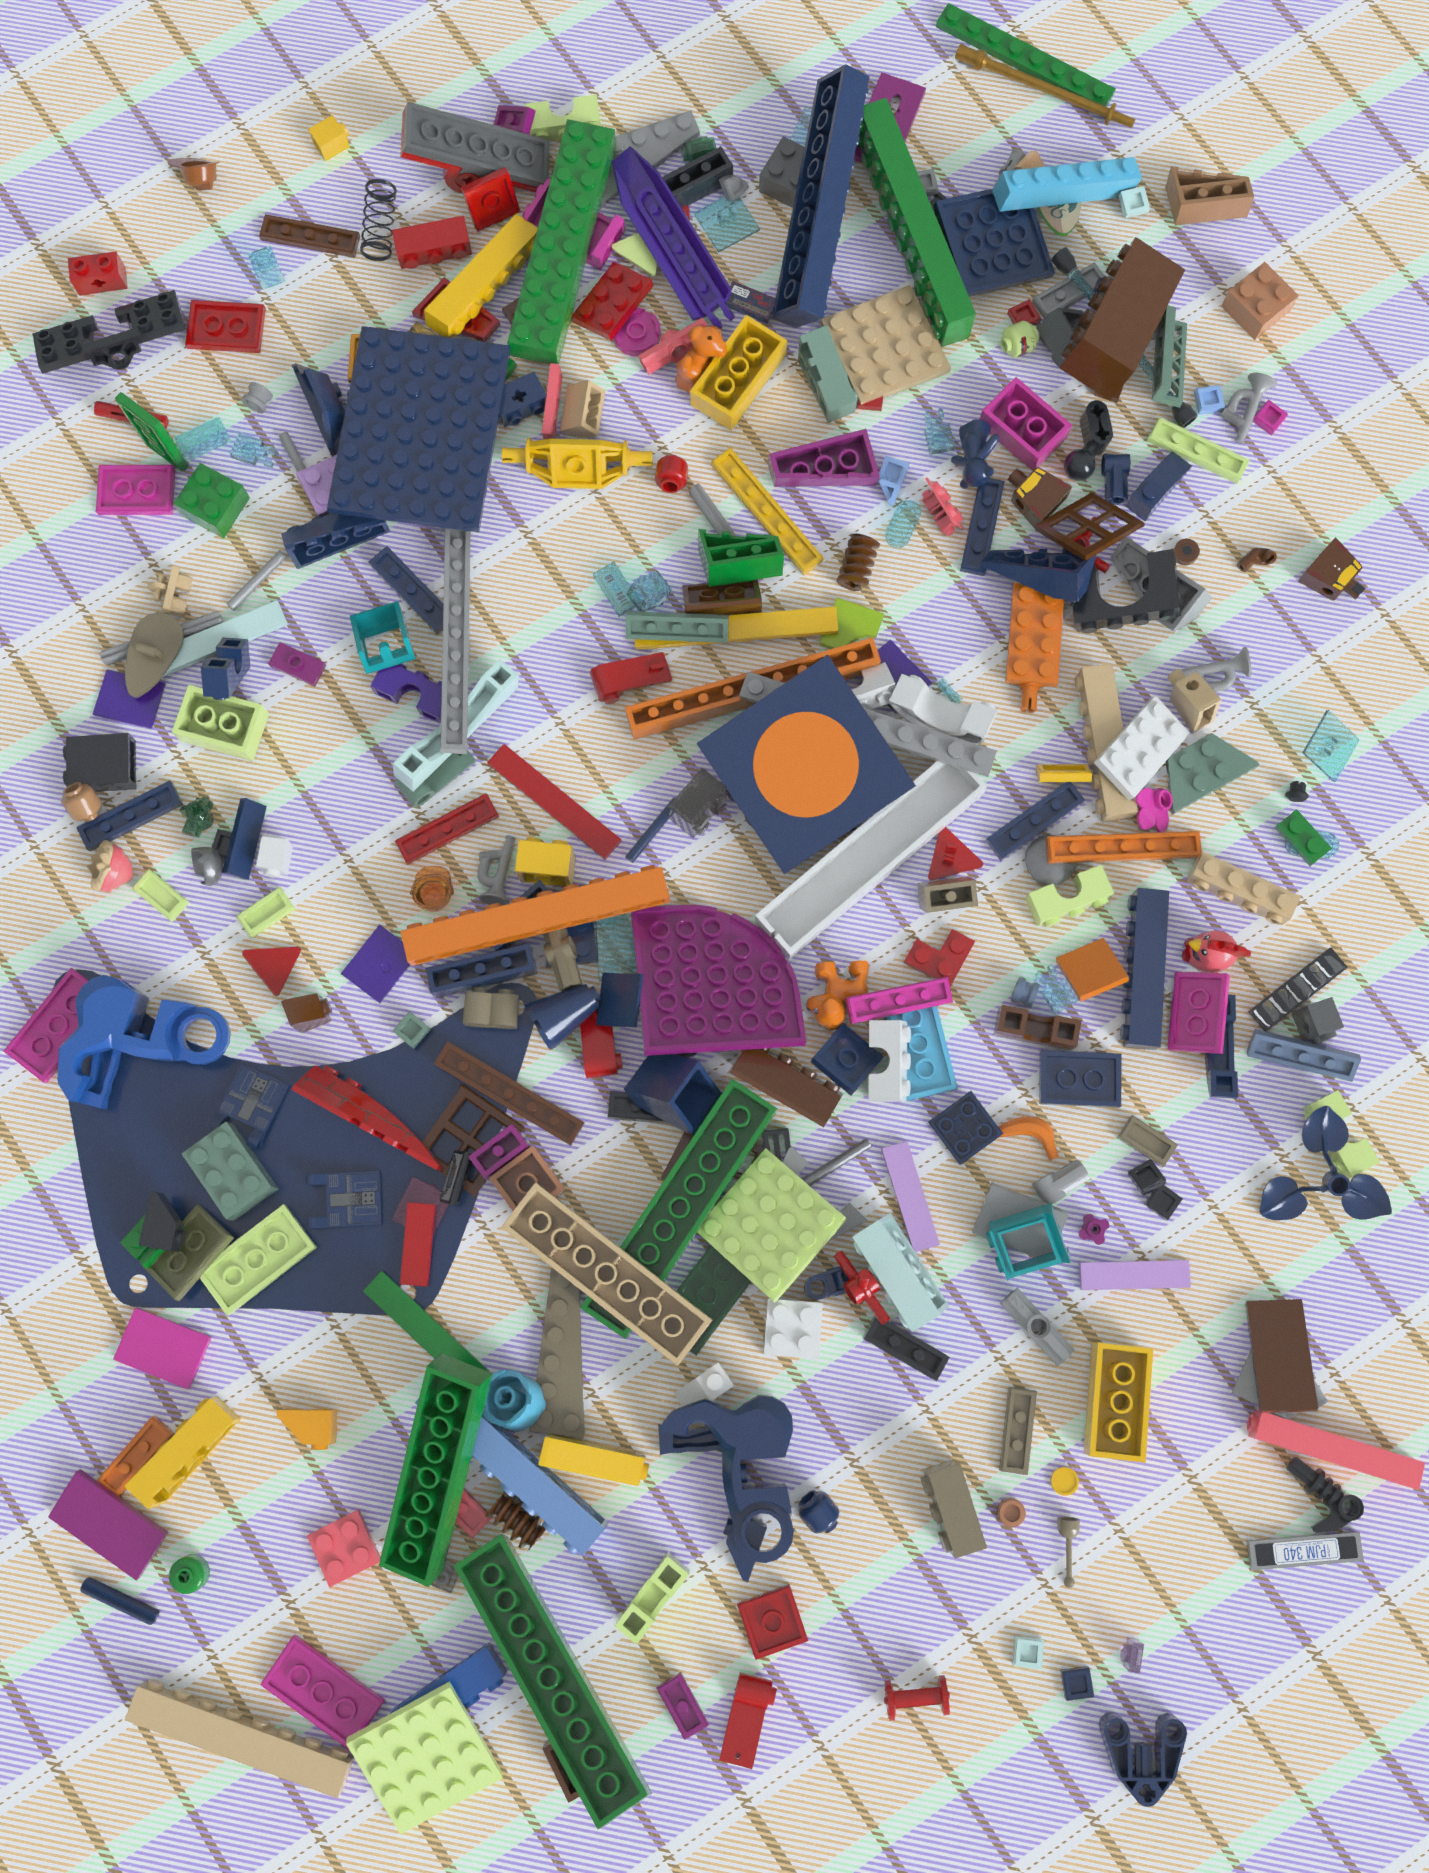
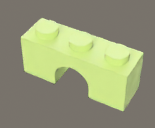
M597 94L573 97V110L566 116L553 114L550 110L549 101L526 103L525 107L536 110L530 135L547 139L549 142L562 140L567 119L601 126Z
M1102 864L1078 873L1073 881L1077 888V895L1074 898L1067 899L1060 896L1054 884L1030 892L1025 900L1037 927L1045 924L1046 928L1060 923L1061 917L1069 915L1070 918L1083 914L1085 912L1084 908L1093 905L1096 909L1108 904V899L1114 894V891Z
M1339 1090L1331 1092L1303 1107L1305 1120L1315 1110L1325 1105L1330 1106L1342 1119L1352 1114ZM1367 1138L1353 1143L1347 1142L1337 1152L1328 1151L1333 1159L1334 1166L1337 1167V1171L1347 1178H1351L1380 1163Z
M668 1552L616 1620L614 1627L637 1645L653 1624L660 1610L673 1597L688 1577L690 1569Z

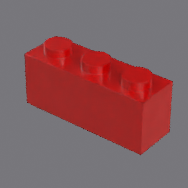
M464 215L392 230L401 269H413L420 265L438 264L444 260L462 259L473 255Z

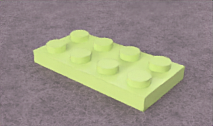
M283 1204L223 1250L200 1279L225 1314L231 1315L315 1250L317 1246L289 1208Z

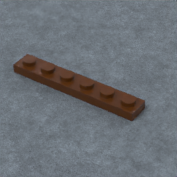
M450 1042L446 1043L434 1063L435 1066L572 1146L585 1122Z

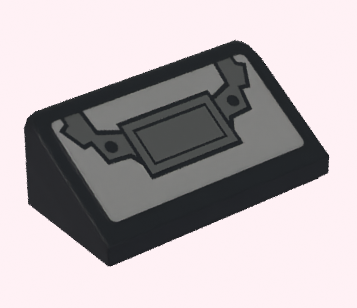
M454 1150L440 1195V1202L459 1206L472 1163L468 1157L471 1153Z

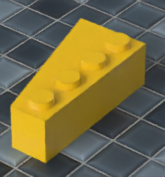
M218 1396L203 1399L196 1406V1413L177 1427L175 1435L170 1440L164 1442L158 1448L156 1454L124 1486L147 1509L165 1504L240 1421L241 1418Z

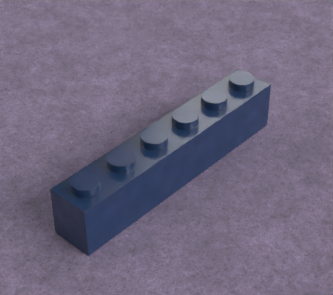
M1137 888L1132 895H1129L1127 904L1128 911H1131V921H1127L1126 936H1130L1129 946H1126L1124 960L1128 962V972L1126 973L1129 976V982L1123 984V988H1127V993L1121 1005V1012L1125 1014V1024H1122L1120 1028V1040H1124V1048L1157 1050L1161 1047L1169 891Z

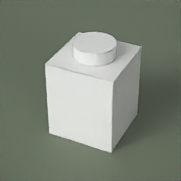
M262 836L256 867L264 872L263 875L267 877L279 878L280 874L288 875L293 845L288 839Z

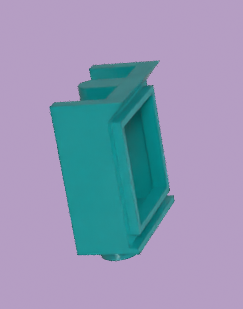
M399 601L350 615L357 652L366 674L416 659ZM400 628L405 647L391 651L387 642H381L379 644L380 655L369 658L365 638Z
M1052 1203L989 1222V1232H986L987 1241L990 1248L995 1247L998 1254L995 1257L997 1268L1000 1273H1005L1007 1281L1010 1278L1060 1263H1071L1068 1247H1065L1060 1225H1057ZM1043 1222L1053 1252L1012 1264L1001 1234Z

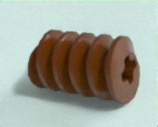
M854 533L850 535L851 538L848 540V547L845 550V557L842 560L843 566L840 567L837 583L845 589L860 591L862 590L861 586L869 585V580L864 576H871L872 571L867 567L874 566L875 562L870 558L877 557V552L873 549H878L880 543L867 535Z
M503 1493L489 1509L485 1517L490 1518L496 1515L493 1524L497 1526L504 1522L501 1532L505 1534L513 1530L510 1540L514 1541L520 1537L521 1540L518 1547L521 1549L529 1545V1551L546 1529L543 1525L537 1526L540 1519L538 1515L529 1519L530 1514L525 1510L521 1511L522 1500L513 1504L514 1496L507 1495L505 1497Z

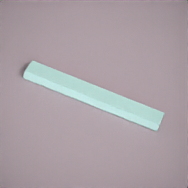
M278 600L184 638L183 645L176 659L164 676L201 662L210 656H215L216 646L223 637L248 639L249 642L289 625Z

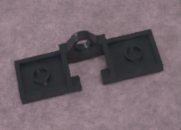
M175 290L114 308L119 323L128 322L129 330L98 340H94L93 332L98 331L97 322L93 315L32 333L40 371L44 374L91 359L94 366L103 364L117 370L127 368L134 354L142 352L141 343L186 330ZM118 353L125 355L121 360L112 359V356Z

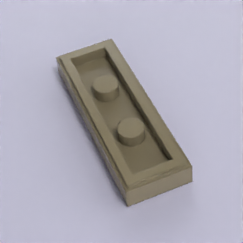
M1008 1387L999 1471L1028 1475L1037 1396L1036 1390Z

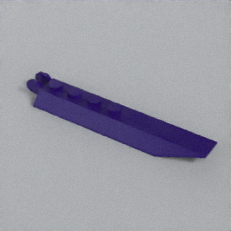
M629 146L612 161L620 204L692 321L708 317L713 325H717L722 329V323L714 314V311L720 307L728 320L732 321L735 318L730 307L726 304L732 291L730 285L660 172L635 149Z

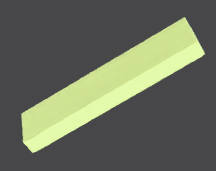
M1161 417L1158 418L1147 440L1164 450L1173 451L1181 458L1235 484H1238L1250 461Z

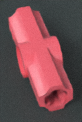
M700 318L680 331H667L661 337L660 343L638 355L646 373L650 375L671 361L678 363L693 348L688 338L690 329L697 325L708 326L705 320Z

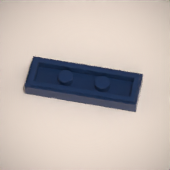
M240 798L222 873L242 880H249L267 806L247 798Z

